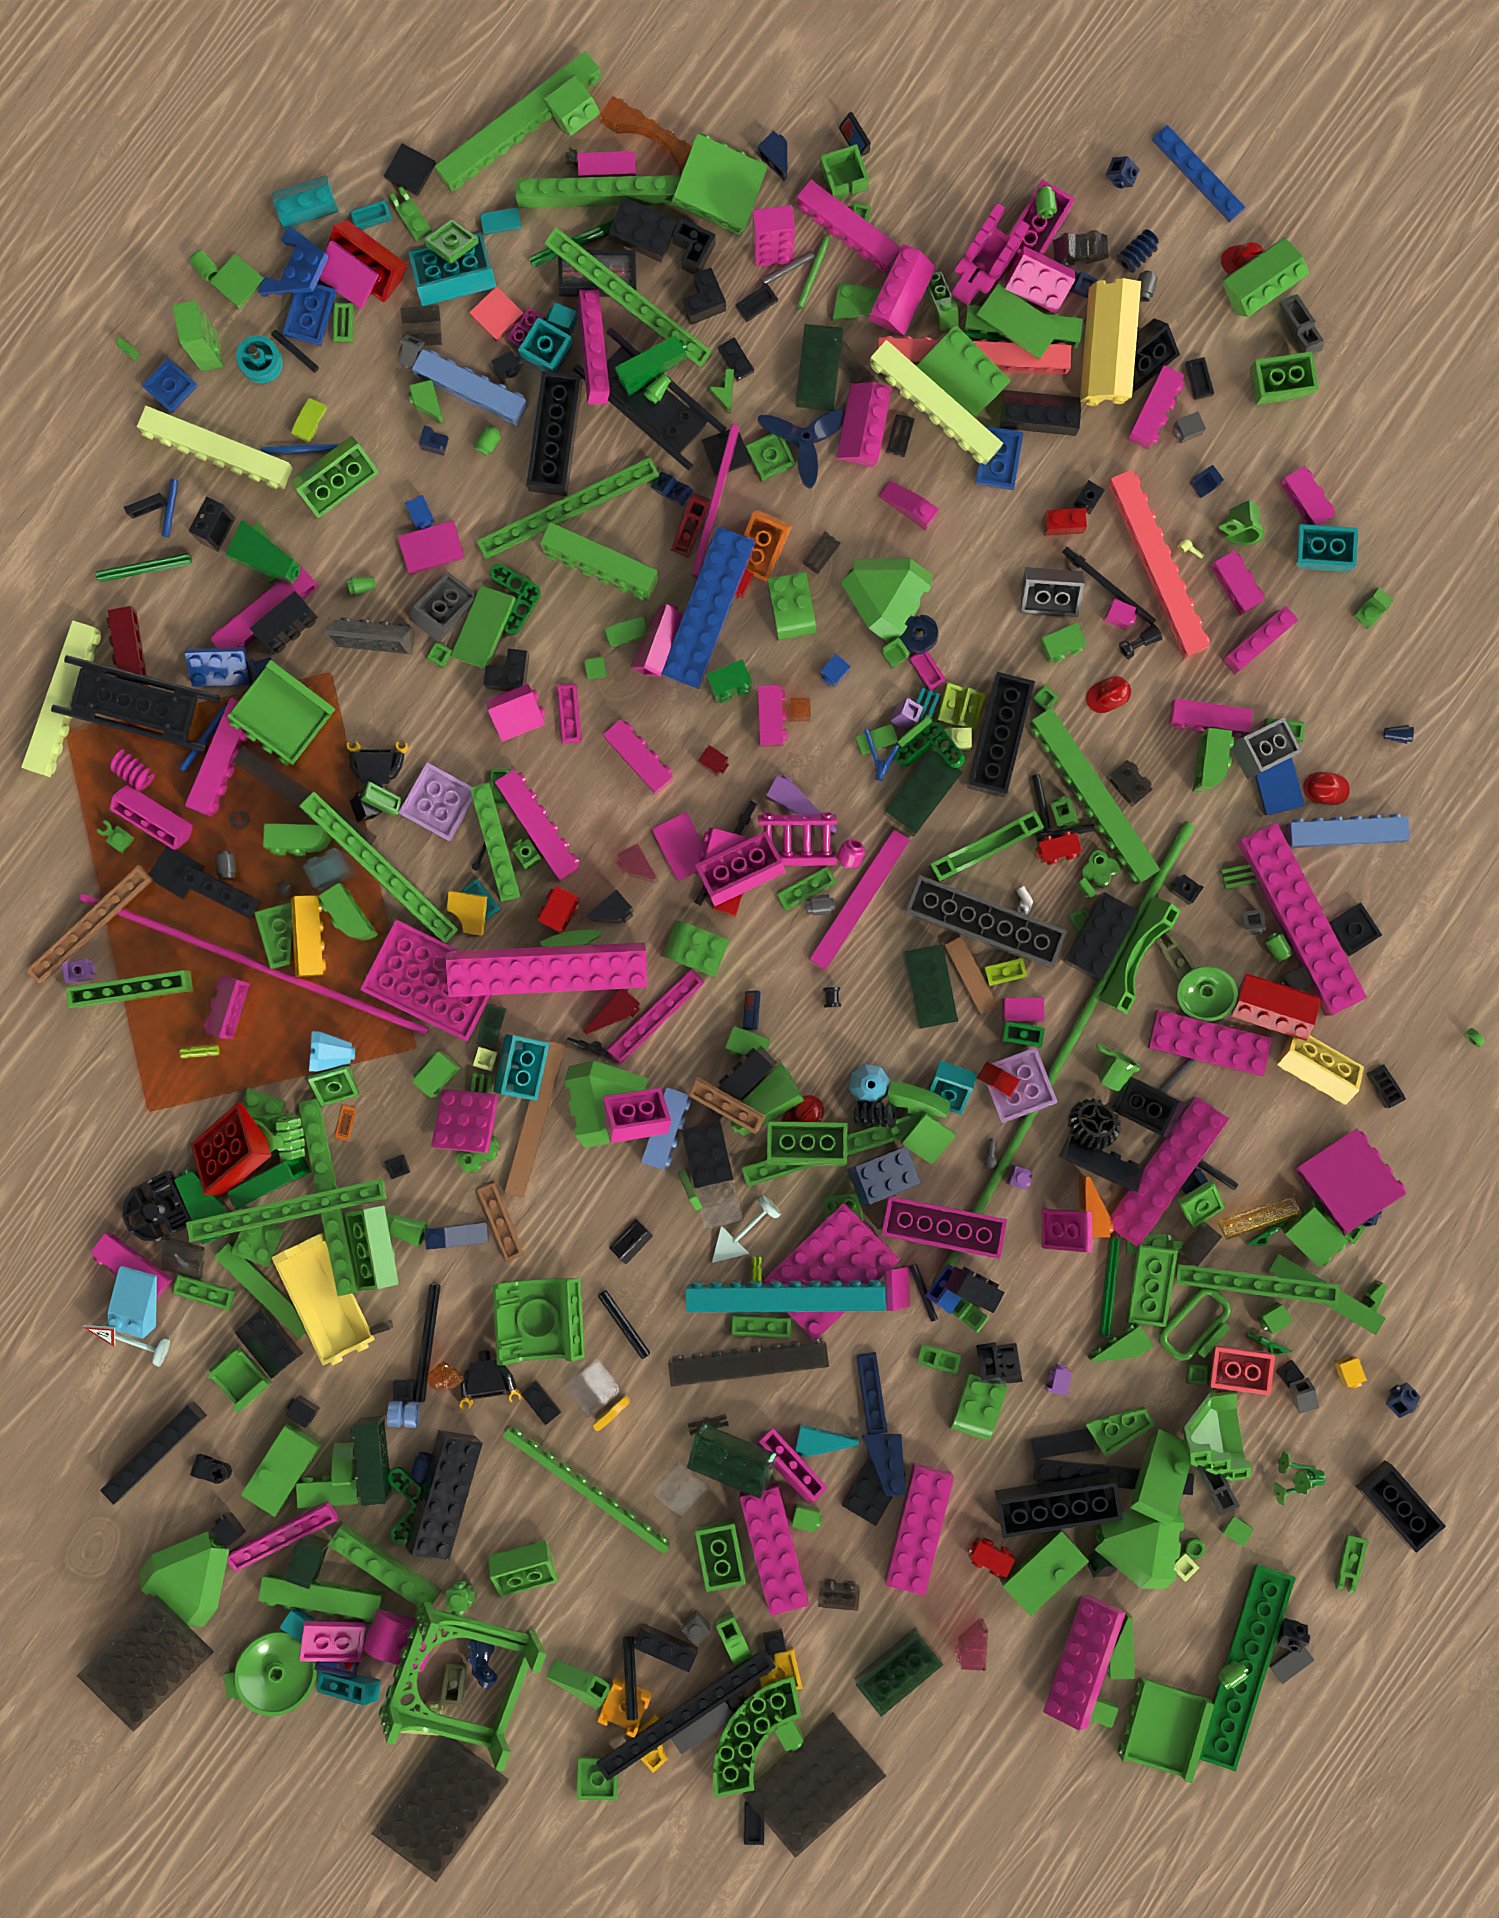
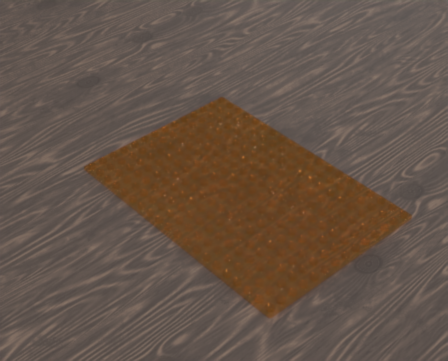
M331 673L298 680L333 706L335 711L294 765H284L277 759L279 757L274 752L269 754L261 748L263 745L258 740L253 742L248 738L241 746V756L234 763L233 775L230 778L228 777L226 792L223 796H220L218 801L219 808L212 817L186 807L185 804L216 730L205 744L207 745L206 752L200 751L186 772L179 769V766L192 750L190 748L103 725L68 733L67 741L101 898L111 891L137 865H140L148 874L167 846L110 810L113 795L125 785H129V781H124L122 777H119L116 772L110 769L112 758L121 749H125L126 753L124 756L131 754L132 758L130 761L135 758L138 759L136 766L143 763L144 767L142 770L149 768L150 772L148 775L155 774L152 782L139 792L193 825L189 840L179 847L178 850L205 866L203 872L219 879V875H216L215 855H219V851L227 850L231 851V854H235L237 872L235 878L221 881L261 900L262 902L257 912L290 903L291 898L294 896L318 895V900H321L319 895L337 883L346 886L378 933V936L366 941L350 937L332 924L330 920L332 918L331 914L328 911L325 912L322 908V911L319 912V917L323 921V931L320 933L321 939L324 940L322 959H325L326 969L322 975L300 976V978L410 1020L409 1013L360 990L390 932L380 883L333 838H331L330 843L325 849L317 853H306V856H294V854L286 852V856L274 855V853H269V850L263 847L264 824L318 825L299 807L312 792H315L371 846L366 821L357 823L349 802L359 790L356 777L349 768L350 750L347 748L348 741ZM246 692L221 697L219 703L212 701L197 703L187 740L197 742L222 706H227L230 698L240 701ZM138 725V726H137V727H141V728L153 730V731L160 732V733H163V732H164V731H160V730H157V729L145 727V726H142V725ZM104 820L110 822L114 829L116 826H120L135 837L124 854L106 842L109 836H103L97 832V829L107 830V825L103 823ZM151 881L123 907V909L269 965L256 916L253 919H249L191 889L183 900L154 881ZM117 914L107 922L119 980L182 970L191 971L193 991L124 1001L146 1105L150 1112L416 1049L414 1033L409 1028ZM292 929L291 964L277 969L295 975ZM222 975L250 983L233 1039H223L205 1032L206 1028L204 1027L205 1021L208 1016L210 1017L212 1011L210 1008L211 1001L214 997L216 998L218 992L216 990L217 982L219 979H222ZM312 1031L322 1032L352 1043L351 1047L355 1048V1059H351L349 1064L321 1071H309ZM218 1044L220 1048L219 1055L209 1054V1056L180 1057L181 1047L190 1048L192 1046Z

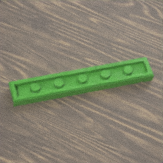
M228 1242L214 1258L298 1339H301L307 1331L294 1304L249 1260L232 1254L234 1246Z
M1280 1254L1277 1255L1268 1270L1281 1278L1329 1284ZM1342 1291L1339 1294L1338 1305L1324 1304L1374 1335H1377L1386 1320L1384 1316Z

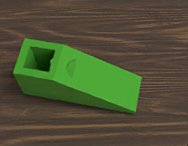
M942 271L933 273L926 290L940 332L951 329L954 325L959 327L958 308Z
M1130 1324L1123 1329L1124 1332L1119 1336L1114 1335L1110 1337L1106 1345L1094 1348L1088 1358L1092 1362L1134 1358L1140 1356L1154 1345L1140 1325Z
M733 1612L715 1619L716 1628L734 1666L737 1667L752 1657Z
M555 1660L546 1676L548 1680L595 1710L603 1704L612 1685L596 1675Z

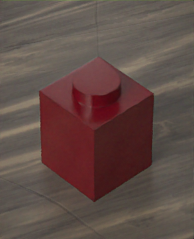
M708 745L698 760L699 765L717 777L720 773L724 774L729 767L727 763L728 757Z

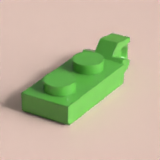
M1148 1234L1141 1244L1182 1249V1241L1172 1240V1235ZM1126 1240V1254H1136L1137 1247Z

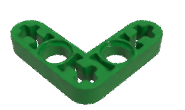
M496 564L490 570L492 580L519 596L512 607L504 627L507 634L511 636L517 635L540 600L541 591L533 582L504 565ZM502 570L503 575L508 577L507 581L502 576L496 578L495 571L499 572ZM516 578L519 579L521 585L518 588H512L510 586L511 581ZM533 589H535L537 595H532L529 599V601L532 603L531 605L527 601L522 600L523 598L527 600L529 598L528 591H533ZM519 605H526L528 607L525 614L517 612ZM513 614H515L518 618L522 620L519 621V619H517V621L515 622L517 628H512L511 630H509L508 623L512 624L515 621V617L513 616Z
M931 722L896 751L895 760L902 767H908L933 746L952 768L962 766L965 756L943 727L937 722ZM920 740H923V746L919 749H916V743ZM949 741L947 748H940L942 742ZM951 752H953L956 755V761H954L952 756L950 755ZM904 754H905L906 757H907L905 760H903V757H902Z
M402 1467L392 1469L388 1475V1480L413 1506L390 1533L391 1540L396 1544H402L408 1538L409 1529L411 1528L408 1516L415 1514L418 1503L415 1499L420 1496L422 1485L413 1481L414 1478L410 1476L411 1474ZM400 1472L402 1474L401 1479L404 1482L407 1479L409 1480L404 1488L401 1487L403 1484L401 1480H394L395 1475L393 1473L398 1474ZM409 1485L417 1487L418 1493L411 1496L408 1494L407 1487ZM406 1525L408 1528L403 1533L404 1538H397V1531H400Z

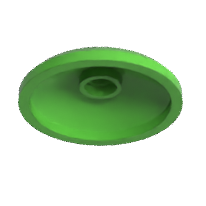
M1200 966L1190 970L1182 977L1177 989V998L1183 1011L1190 1017L1201 1021H1215L1225 1017L1233 1010L1237 1002L1238 990L1234 979L1225 970L1215 966ZM1209 986L1211 989L1205 990L1204 987Z

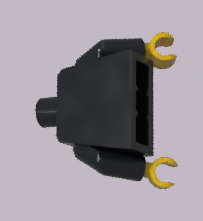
M357 741L355 748H352L351 743L348 742L347 748L351 751L349 753V768L356 778L360 779L361 784L370 781L383 788V784H389L400 772L405 757L404 753L408 751V745L405 743V747L400 749V742H396L398 752H395V749H361Z
M489 1350L479 1351V1362L470 1363L469 1369L465 1371L460 1380V1394L463 1398L459 1404L460 1408L463 1409L465 1401L469 1403L470 1409L474 1399L508 1395V1391H510V1402H513V1394H517L520 1400L521 1393L516 1389L517 1386L513 1374L506 1365H497L496 1359L491 1360Z

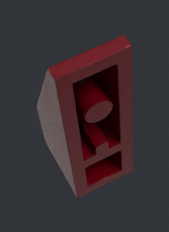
M692 492L670 551L689 558L710 505L709 498Z
M620 989L586 1027L583 1033L588 1035L628 1019L630 1016L633 1018L640 1011L638 1007L640 1003L626 990Z

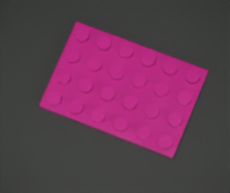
M395 920L360 989L468 1042L491 996L448 997L446 954L449 951L460 950L398 920Z
M843 1202L761 1282L762 1284H770V1281H781V1284H789L790 1281H801V1284H809V1281L819 1280L821 1283H829L832 1280H840L841 1283L860 1280L861 1283H869L870 1280L881 1279L885 1275V1271L891 1269L900 1258ZM846 1311L787 1313L815 1341Z

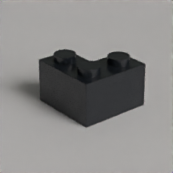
M680 218L672 234L673 244L685 249L681 258V268L691 274H695L703 270L716 245V234L686 219Z
M711 267L693 274L694 285L698 293L683 299L684 310L691 325L726 311L725 298Z
M508 648L505 667L486 665L483 683L485 688L509 692L526 685L530 657L528 651Z

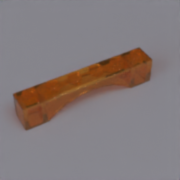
M612 96L600 113L601 124L617 134H639L656 141L672 156L679 174L682 175L692 148L687 141H681L675 137L672 131L661 128L655 120L646 118L640 110L629 107L623 99H617Z

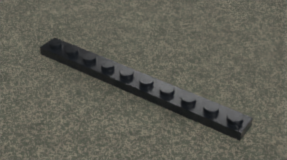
M762 1649L636 1734L635 1738L632 1737L599 1759L596 1765L605 1779L609 1781L776 1667L775 1663L766 1649Z

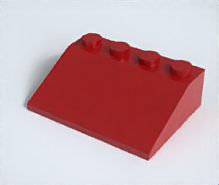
M237 1102L190 1143L204 1195L225 1196L271 1157L267 1138L241 1102Z

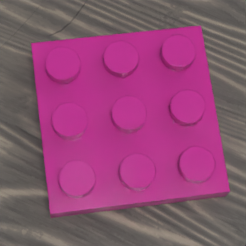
M442 1089L431 1147L488 1154L499 1096L490 1093Z

